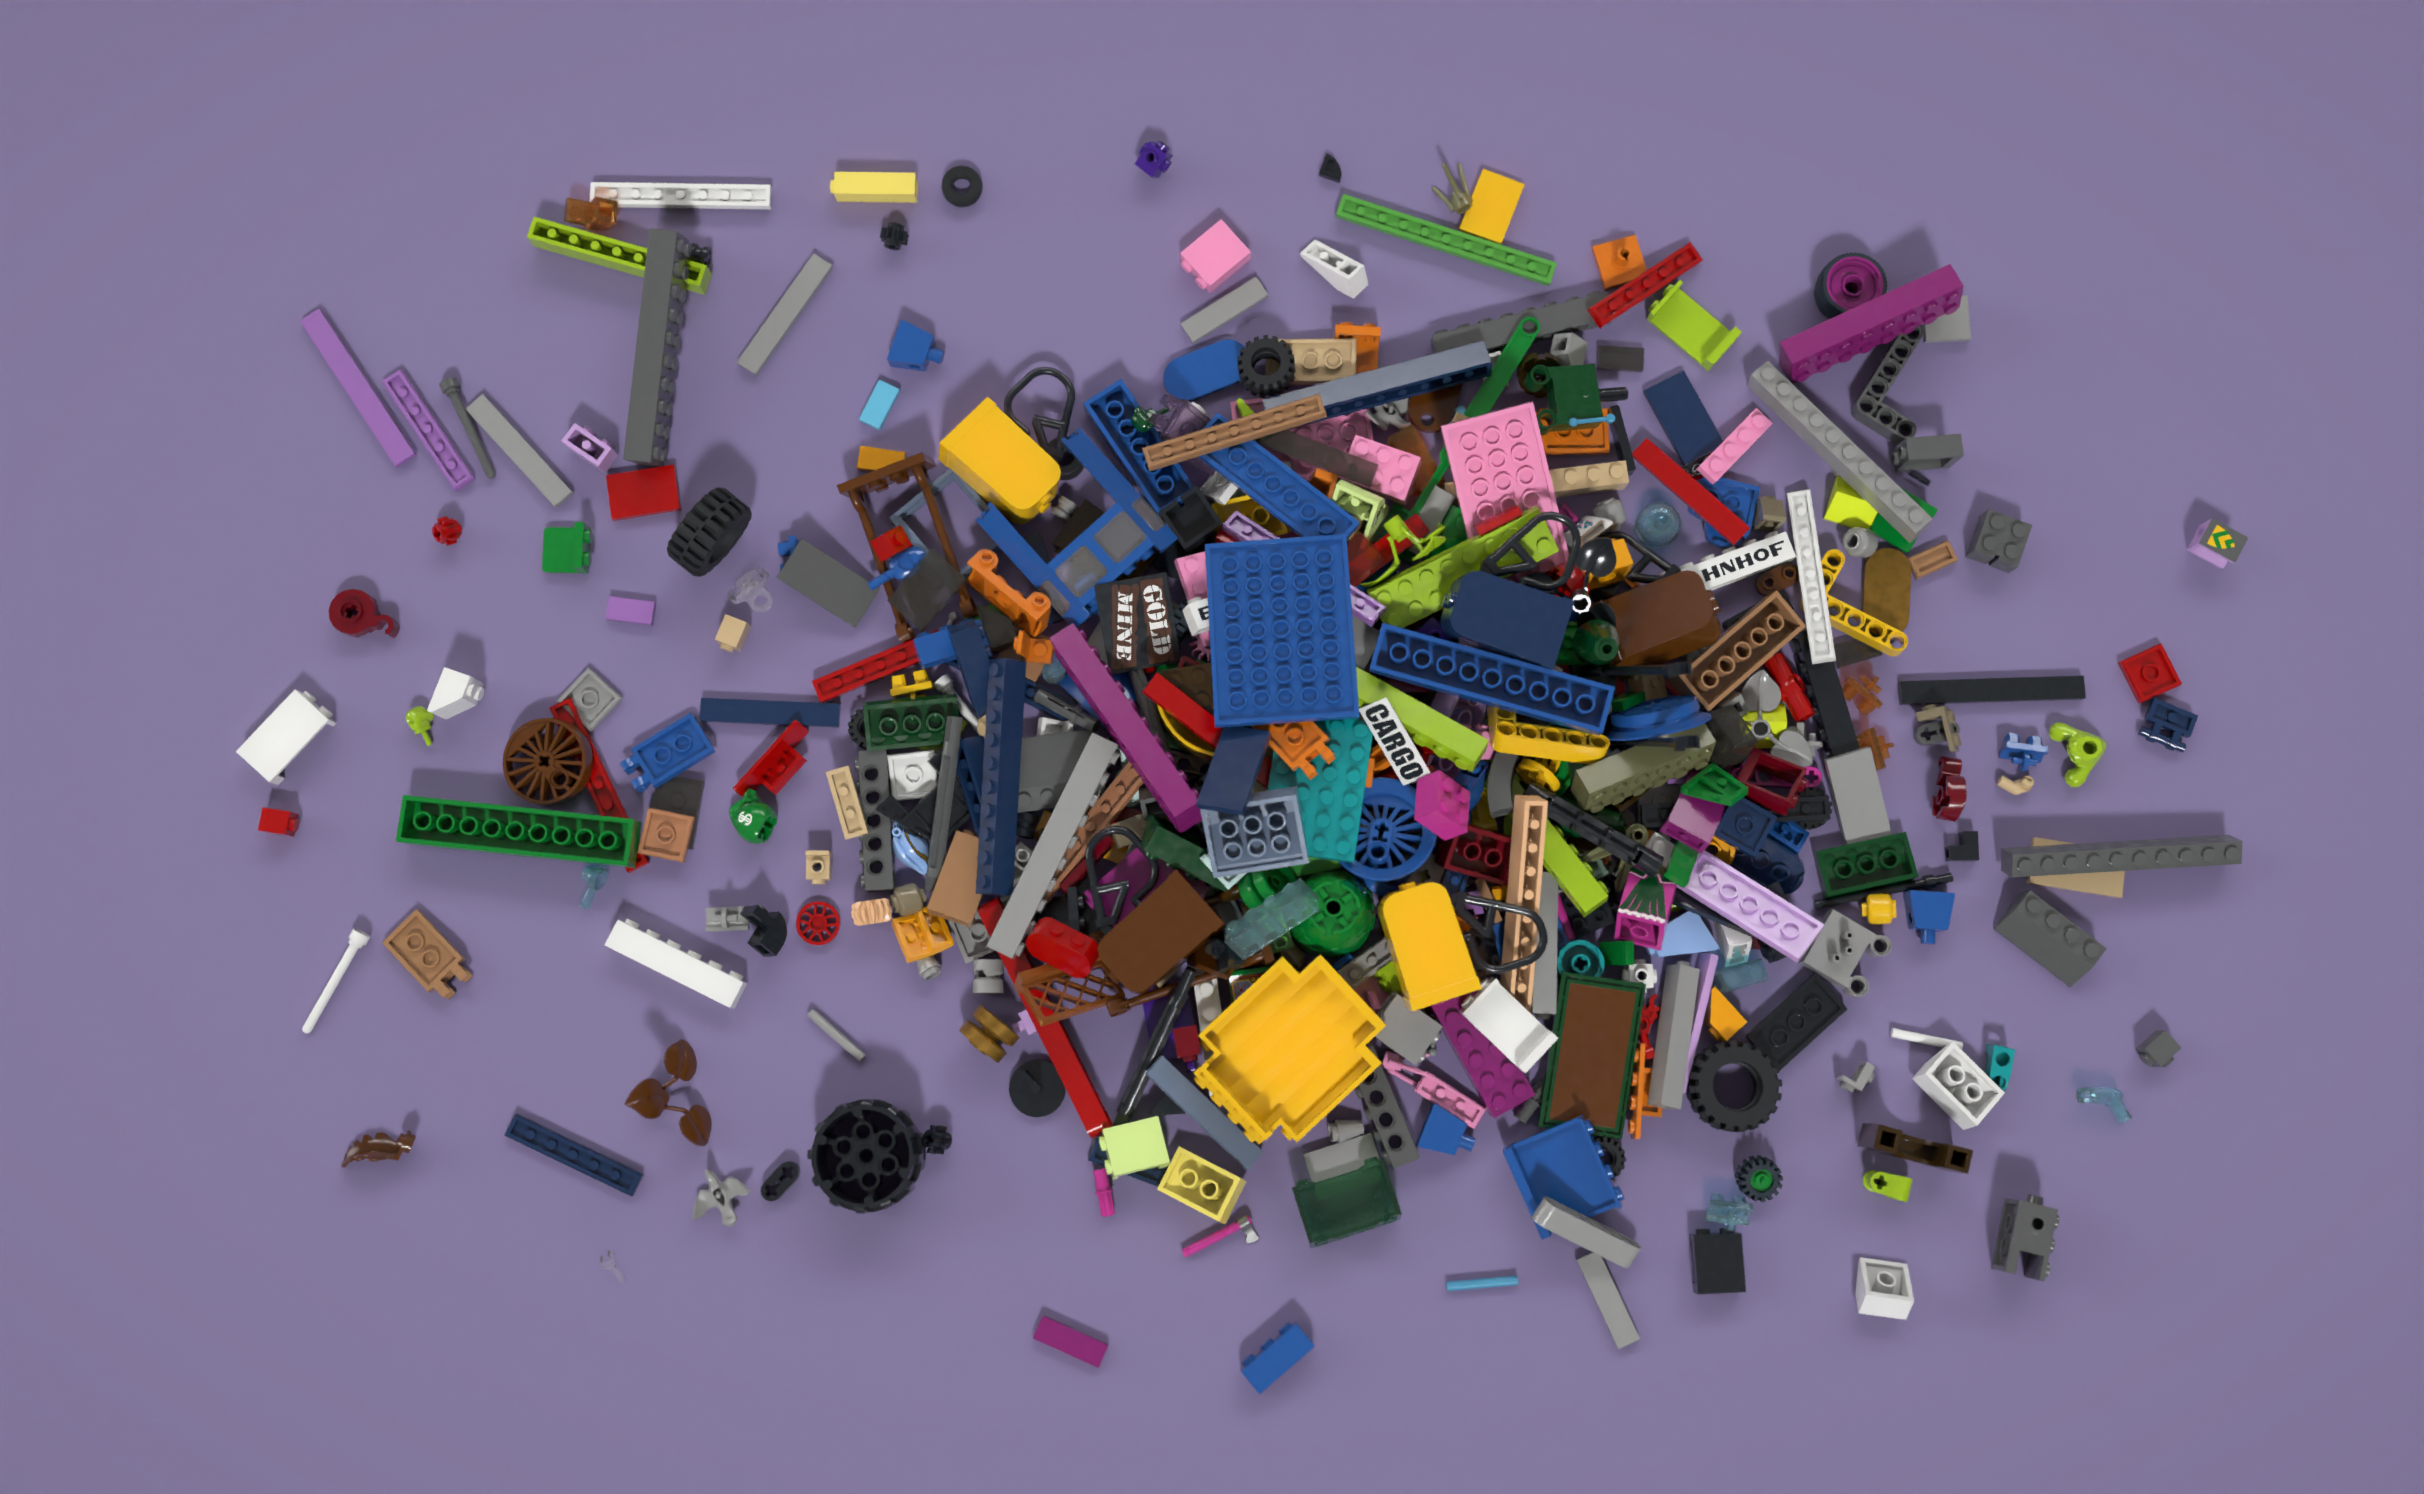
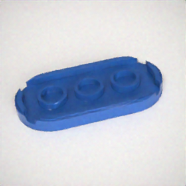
M1221 340L1174 359L1168 364L1164 372L1163 379L1167 393L1174 399L1176 398L1182 402H1192L1241 382L1237 360L1238 356H1241L1240 350L1242 347H1245L1234 340Z

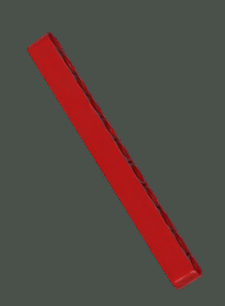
M998 896L978 906L977 909L990 938L1005 909ZM1025 948L1021 956L1016 955L1015 959L998 952L1014 985L1019 972L1035 968ZM1036 989L1030 990L1032 996L1042 999L1044 992ZM1019 994L1089 1136L1094 1138L1102 1134V1129L1113 1127L1112 1121L1062 1021L1060 1020L1041 1027L1023 994ZM1046 994L1044 1000L1052 1003L1049 995ZM1043 1006L1040 1009L1044 1017L1053 1015L1055 1012Z

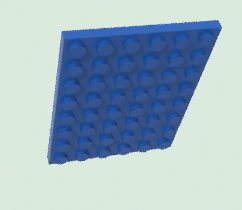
M1346 534L1205 544L1215 728L1359 718Z

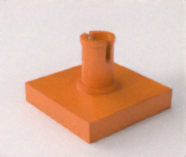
M1636 235L1594 245L1591 248L1604 291L1623 286L1647 270Z

